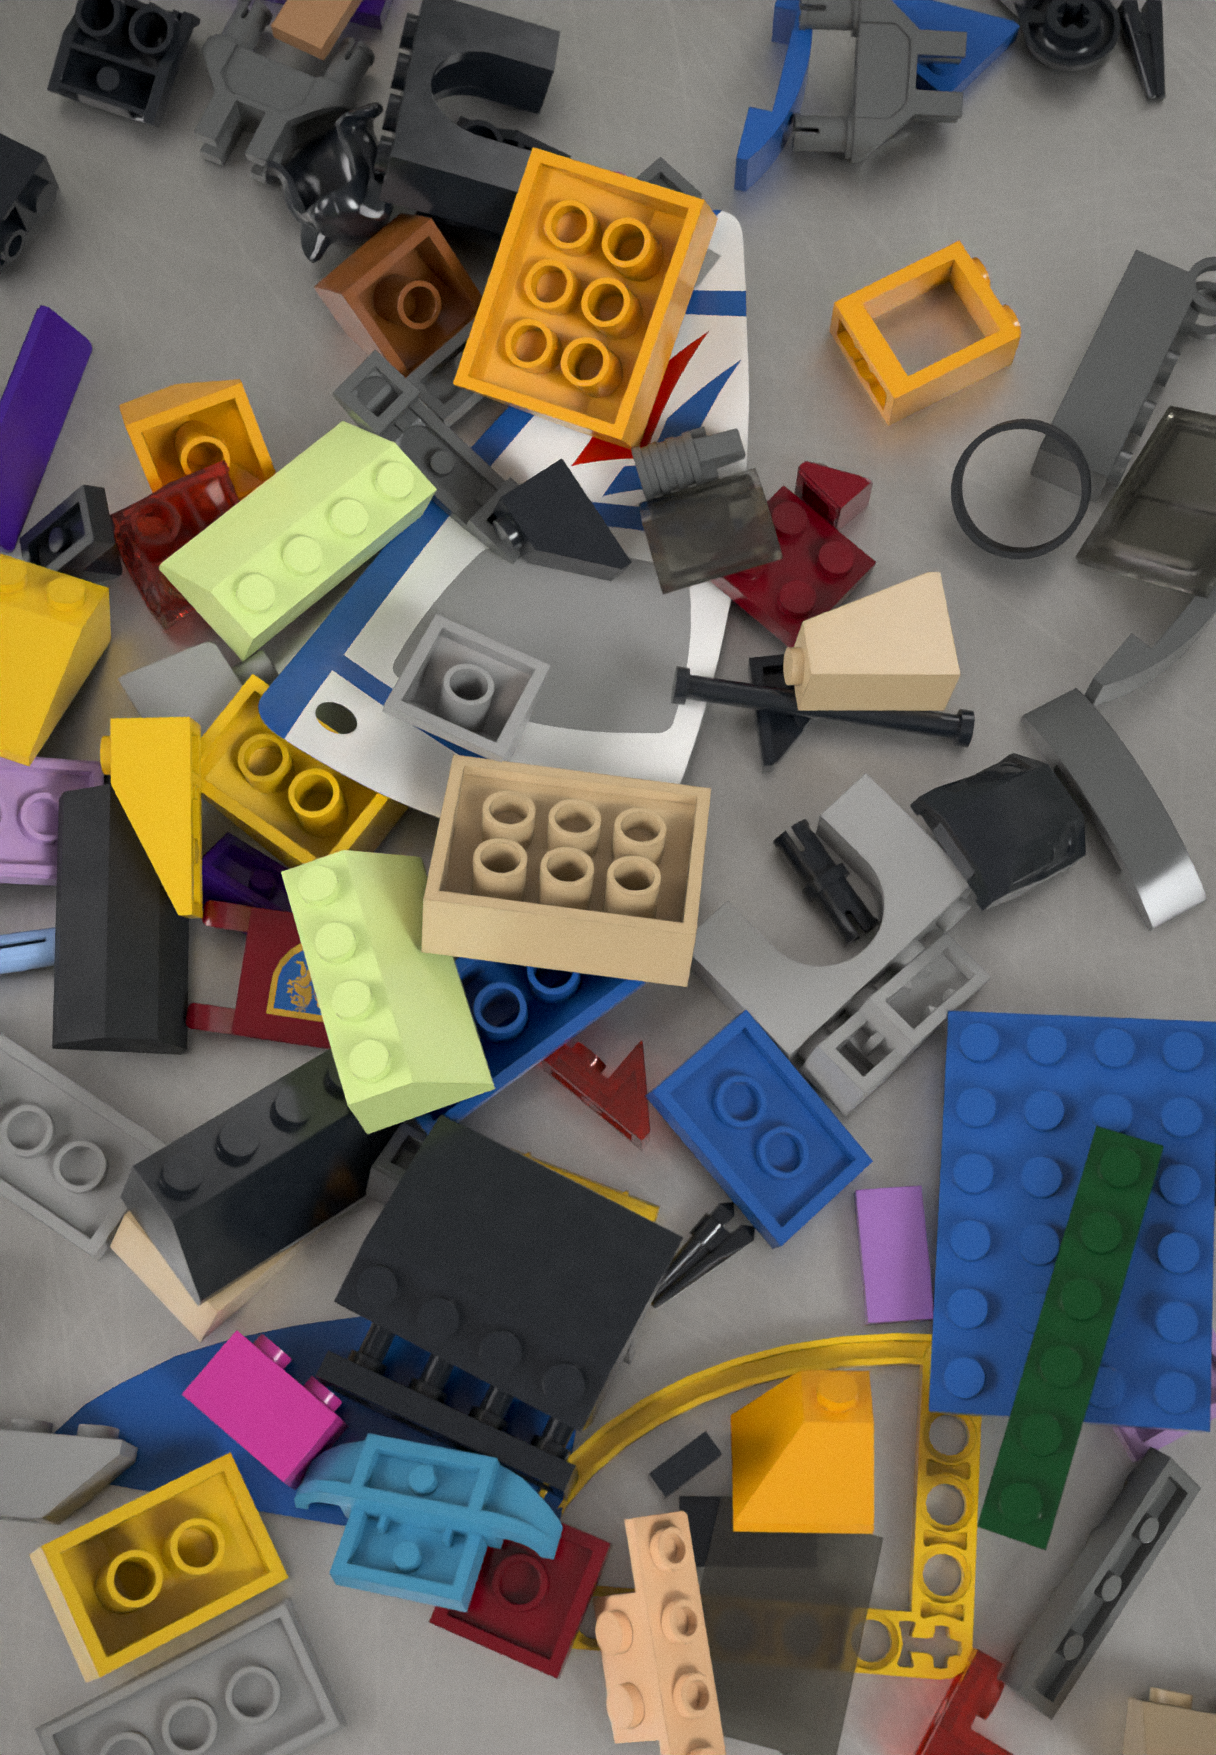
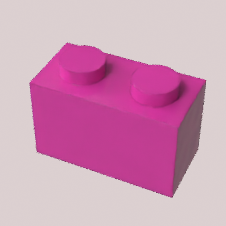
M236 1330L182 1395L281 1481L296 1490L301 1484L312 1460L330 1449L347 1429L348 1425L334 1413L342 1401L313 1376L303 1386L290 1376L284 1369L292 1359L262 1333L252 1343Z

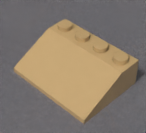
M453 754L423 898L421 952L687 987L697 931L711 788L507 761L498 762L492 759Z

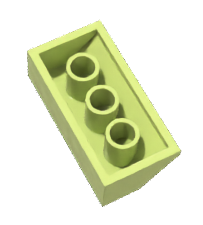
M342 421L162 562L159 570L242 661H245L420 518L437 489L396 443Z
M342 850L282 871L281 874L346 1102L366 1133H373L495 1089L454 957L421 952L423 898L428 879L422 858Z

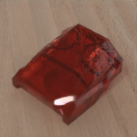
M225 460L169 482L140 501L111 514L114 521V539L120 557L148 611L165 630L197 611L159 570L160 564L240 502L229 477L230 469Z

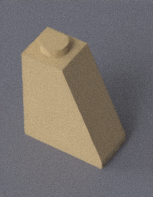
M924 573L803 621L794 647H787L785 650L783 663L785 683L787 685H794L798 710L944 711L961 674L941 573Z

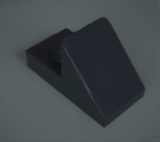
M83 484L19 538L23 561L92 583L115 579L122 575L123 570L114 521L109 513L106 492L103 487Z

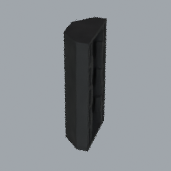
M107 784L65 791L59 798L52 1049L182 1055L187 1050L188 1033L186 1016L188 1010L189 918L178 915L112 785Z

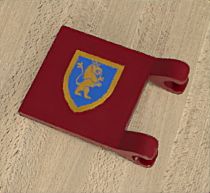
M213 900L207 901L203 910L202 921L204 925L218 929L247 932L236 1006L234 1009L192 1003L187 1010L186 1026L196 1030L330 1049L331 1045L293 913Z

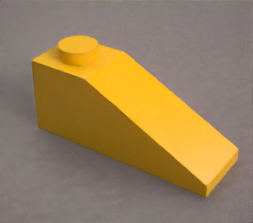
M191 717L110 718L111 735L102 736L100 744L102 772L104 775H111V785L178 915L189 919L203 918L201 725Z

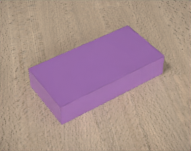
M922 1185L855 1190L854 1204L866 1325L932 1321L934 1304Z

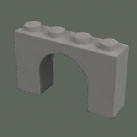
M866 773L820 815L816 834L865 882L874 897L880 923L878 924L875 938L861 953L845 962L828 966L808 965L794 961L772 946L728 900L703 922L696 931L690 970L735 1016L747 1010L791 1063L799 1055L806 1061L817 1046L832 1034L828 1028L845 1012L850 1017L857 1013L868 998L878 991L874 985L887 972L893 969L896 973H899L926 949L920 941L936 926L944 933L947 932L972 907L965 900L971 891V887L947 852Z

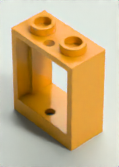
M960 240L834 302L829 332L888 426L1013 363L1021 338V327L1018 318L1010 306L1000 304L990 288V278L985 266L978 258H971ZM949 281L985 338L908 376L873 319Z

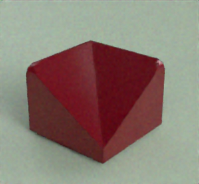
M804 461L798 466L795 495L840 531L868 506L873 482L863 476L830 468L822 463Z

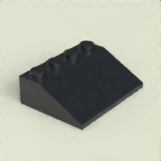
M440 1114L367 1234L334 1302L582 1432L593 1423L683 1236Z

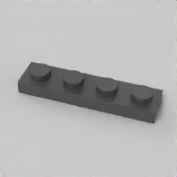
M1150 1446L1139 1465L1126 1478L1122 1491L1101 1523L1090 1533L1086 1546L1064 1580L1052 1591L1047 1606L1026 1638L1014 1649L1009 1664L999 1678L1000 1681L1029 1705L1051 1720L1201 1490V1487L1171 1457Z

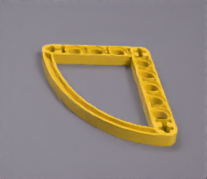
M888 1333L839 1336L788 1344L731 1359L686 1376L643 1398L603 1425L569 1456L567 1462L576 1465L579 1478L568 1502L563 1500L557 1508L563 1507L561 1517L592 1477L625 1448L660 1425L702 1404L749 1387L789 1378L800 1370H840L888 1366L919 1367L908 1611L700 1594L710 1657L712 1661L937 1680L950 1679L964 1671L970 1662L973 1650L982 1416L929 1412L932 1334ZM949 1415L956 1417L966 1429V1444L955 1455L940 1453L930 1442L929 1431L931 1424L940 1416ZM940 1484L953 1486L963 1497V1514L958 1521L951 1525L937 1523L930 1517L927 1511V1496L932 1488ZM541 1490L539 1495L544 1499L548 1492ZM937 1554H945L952 1557L961 1570L960 1585L954 1592L945 1596H939L931 1592L923 1578L925 1564ZM597 1585L592 1597L635 1592V1588ZM728 1608H737L744 1611L752 1622L753 1632L751 1639L744 1647L737 1650L723 1648L716 1642L713 1636L712 1627L715 1618L720 1612ZM795 1614L810 1615L817 1621L821 1630V1639L818 1647L808 1655L798 1656L792 1654L782 1642L781 1633L783 1625ZM873 1619L885 1626L889 1633L890 1644L888 1651L882 1658L877 1661L867 1662L855 1655L850 1639L852 1631L857 1624L864 1620ZM911 1621L912 1626L908 1636L915 1638H932L935 1633V1626H945L946 1638L957 1641L958 1649L956 1655H946L943 1667H934L932 1655L920 1651H908L910 1666L897 1665L903 1646L899 1622ZM579 1630L572 1649L601 1651L596 1638L587 1637Z

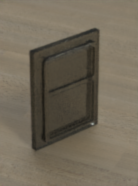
M1169 405L1077 553L1076 559L1079 564L1207 599L1216 585V415Z
M721 1495L700 1584V1596L723 1736L778 1750L782 1755H837L884 1537L872 1534L733 1532L732 1498Z

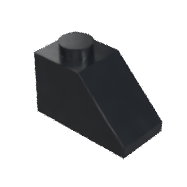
M562 458L500 497L493 510L497 517L493 521V526L498 537L511 553L519 550L527 563L612 581L619 577L632 563Z

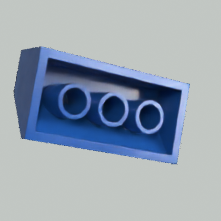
M459 957L455 960L495 1089L414 1118L427 1136L440 1114L460 1122L643 987L646 982Z

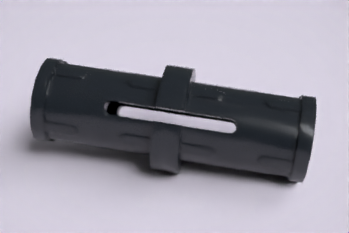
M807 819L801 820L791 826V828L805 847L804 851L798 849L786 830L773 841V844L781 851L790 866L806 887L802 890V893L809 902L817 901L843 939L844 945L848 946L861 937L847 918V914L853 915L865 934L874 929L880 922L876 917L874 918L846 878L850 873L843 863L835 864L810 828Z

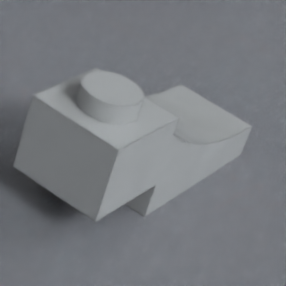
M945 932L868 998L857 1013L819 1044L799 1070L846 1116L948 1020V1011H958L992 977Z

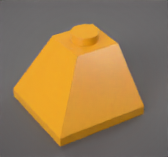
M240 379L174 384L118 405L126 430L170 536L220 518L276 474Z
M800 1370L731 1414L733 1532L873 1534L874 1417L869 1371Z

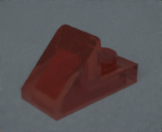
M642 1040L608 1079L601 1074L606 1068L605 1063L580 1042H576L572 1048L564 1044L541 1061L543 1071L640 1151H643L649 1144L650 1120L648 1099L645 1097L647 1094Z
M972 1649L967 1659L969 1664L962 1673L952 1678L913 1755H1014L971 1729L976 1716L984 1721L987 1720L1002 1694L1004 1683L996 1677L1003 1663L979 1649Z

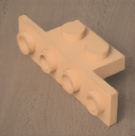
M676 1511L626 1519L625 1527L635 1592L593 1598L596 1616L595 1633L601 1650L607 1689L606 1706L612 1722L614 1742L629 1743L659 1740L661 1755H726L688 1516L684 1511Z

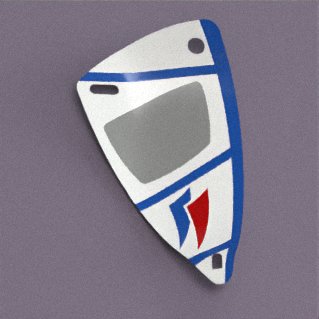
M712 210L718 220L708 249L719 255L720 258L701 283L693 289L639 446L642 448L652 442L658 443L664 441L665 438L681 436L682 432L700 427L705 428L707 436L737 428L744 446L745 459L718 468L719 479L699 486L694 484L688 486L687 489L674 490L670 494L664 496L661 494L655 496L653 500L646 501L631 449L580 433L509 406L471 449L505 481L511 477L518 485H521L562 458L632 563L619 577L612 581L530 564L525 561L523 556L512 565L470 534L431 500L423 515L383 548L259 700L258 710L261 719L271 731L301 751L361 785L406 806L440 818L453 754L487 758L383 712L387 698L435 614H438L551 665L521 740L514 754L506 760L507 762L681 784L707 702L686 699L685 705L672 704L671 694L676 667L681 666L690 668V674L714 678L731 598L703 576L702 572L705 563L741 528L744 507L749 429L746 281L742 228L739 221L732 214L722 210ZM328 702L344 706L354 715L357 722L356 729L349 734H337L327 730L318 722L315 715L316 708L320 704Z

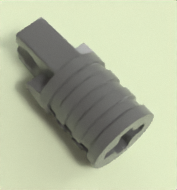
M700 427L682 432L681 436L674 438L672 436L658 443H649L648 446L642 448L640 446L631 448L646 501L653 500L655 496L661 494L663 496L670 494L674 490L687 489L688 486L694 484L699 486L719 479L718 468L744 460L746 456L737 428L707 436L705 428Z

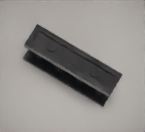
M373 1322L359 1350H351L347 1359L331 1351L327 1352L316 1376L328 1390L456 1450L495 1457L502 1466L523 1478L528 1484L568 1502L579 1478L576 1465L567 1462L571 1452L566 1449V1446L574 1428L550 1416L541 1436L533 1435L530 1444L505 1433L509 1423L504 1418L514 1397L492 1385L489 1386L480 1407L472 1406L468 1415L445 1405L444 1403L448 1395L443 1392V1389L453 1371L454 1365L432 1353L419 1378H411L407 1387L384 1377L383 1375L387 1367L382 1362L396 1334ZM634 1339L623 1362L629 1365L636 1353Z

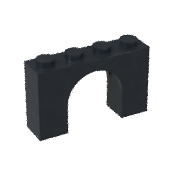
M422 0L418 15L407 12L399 48L409 51V55L398 53L390 87L391 89L401 91V95L390 93L382 130L392 132L393 134L392 138L381 135L373 172L384 175L379 200L503 235L531 151L484 138L464 130L452 122L441 111L435 101L450 96H474L540 115L554 73L561 31L456 0Z

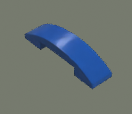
M776 0L771 42L789 46L773 110L768 111L753 107L748 109L736 157L734 190L746 192L772 166L793 131L794 114L800 113L808 79L813 29H805L803 31L798 28L801 12L799 11L800 0Z

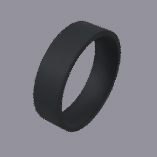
M1035 419L1005 421L979 435L969 444L959 458L951 483L953 511L965 534L983 550L1008 559L1039 557L1062 545L1070 538L1082 521L1091 496L1090 469L1078 444L1058 427ZM1007 430H1034L1055 439L1072 456L1080 474L1082 487L1081 501L1074 521L1058 537L1038 546L1012 547L994 541L981 532L974 524L964 504L962 482L964 471L971 455L987 438Z

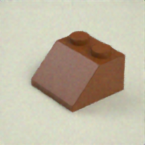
M400 213L314 286V289L346 335L368 356L376 350L405 378L476 317L482 299L481 293L432 218L407 213Z

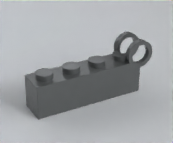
M1135 250L1051 423L1067 433L1082 450L1091 474L1090 501L1097 503L1106 483L1118 487L1133 455L1132 452L1122 448L1130 433L1139 437L1142 436L1157 404L1146 399L1153 383L1165 388L1180 356V353L1170 349L1176 335L1178 334L1187 339L1190 336L1199 340L1216 338V325L1201 326L1195 323L1200 313L1216 317V303L1208 301L1201 296L1208 295L1216 299V283L1211 281L1196 282L1197 277L1202 273L1216 271V257H1208L1198 261L1188 272ZM1045 435L1030 474L1081 496L1080 474L1072 456L1058 441Z

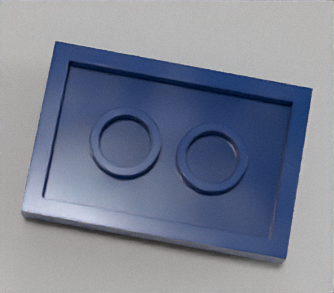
M747 1010L733 1018L645 1095L772 1249L784 1245L873 1162Z

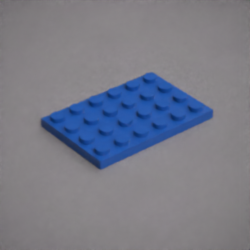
M948 1011L929 1392L930 1413L995 1418L1010 1417L1096 1126L1162 1145L1164 1148L1084 1424L1210 1433L1216 1151V1022Z

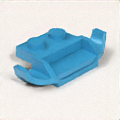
M370 1433L367 1434L366 1440L340 1444L314 1458L306 1470L294 1498L295 1507L306 1510L309 1509L310 1503L314 1502L338 1505L345 1517L348 1518L329 1572L336 1585L467 1612L487 1546L501 1549L503 1540L507 1539L531 1548L540 1557L554 1560L563 1530L560 1520L541 1496L523 1478L502 1466L497 1458Z

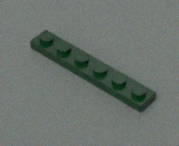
M1096 1126L977 1524L978 1528L1045 1551L1047 1550L1164 1146Z

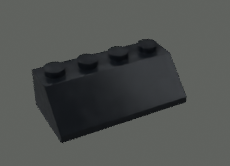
M330 1048L133 1165L120 1198L197 1306H199L368 1198L366 1189L371 1167L401 1123L370 1134L366 1133L347 1105L333 1052Z

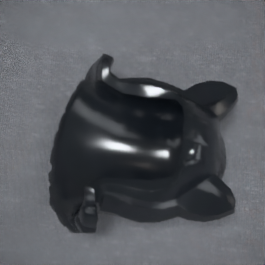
M378 102L368 103L350 112H345L336 121V127L327 130L325 134H321L307 144L287 164L282 165L274 161H267L263 166L261 175L268 185L278 186L283 184L284 197L288 209L293 217L302 225L301 247L303 253L313 264L322 258L332 243L344 246L363 245L390 222L394 204L379 200L384 175L373 172L379 146L374 133V120L384 111L382 105Z

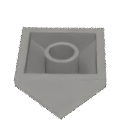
M435 614L387 698L383 712L487 759L498 762L506 761L514 754L521 740L551 665Z

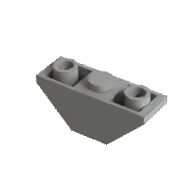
M21 1418L12 1419L10 1430L0 1429V1520L60 1525L136 1462L138 1448L124 1440L118 1439L119 1429L114 1427L79 1424L77 1436L52 1434L53 1423Z

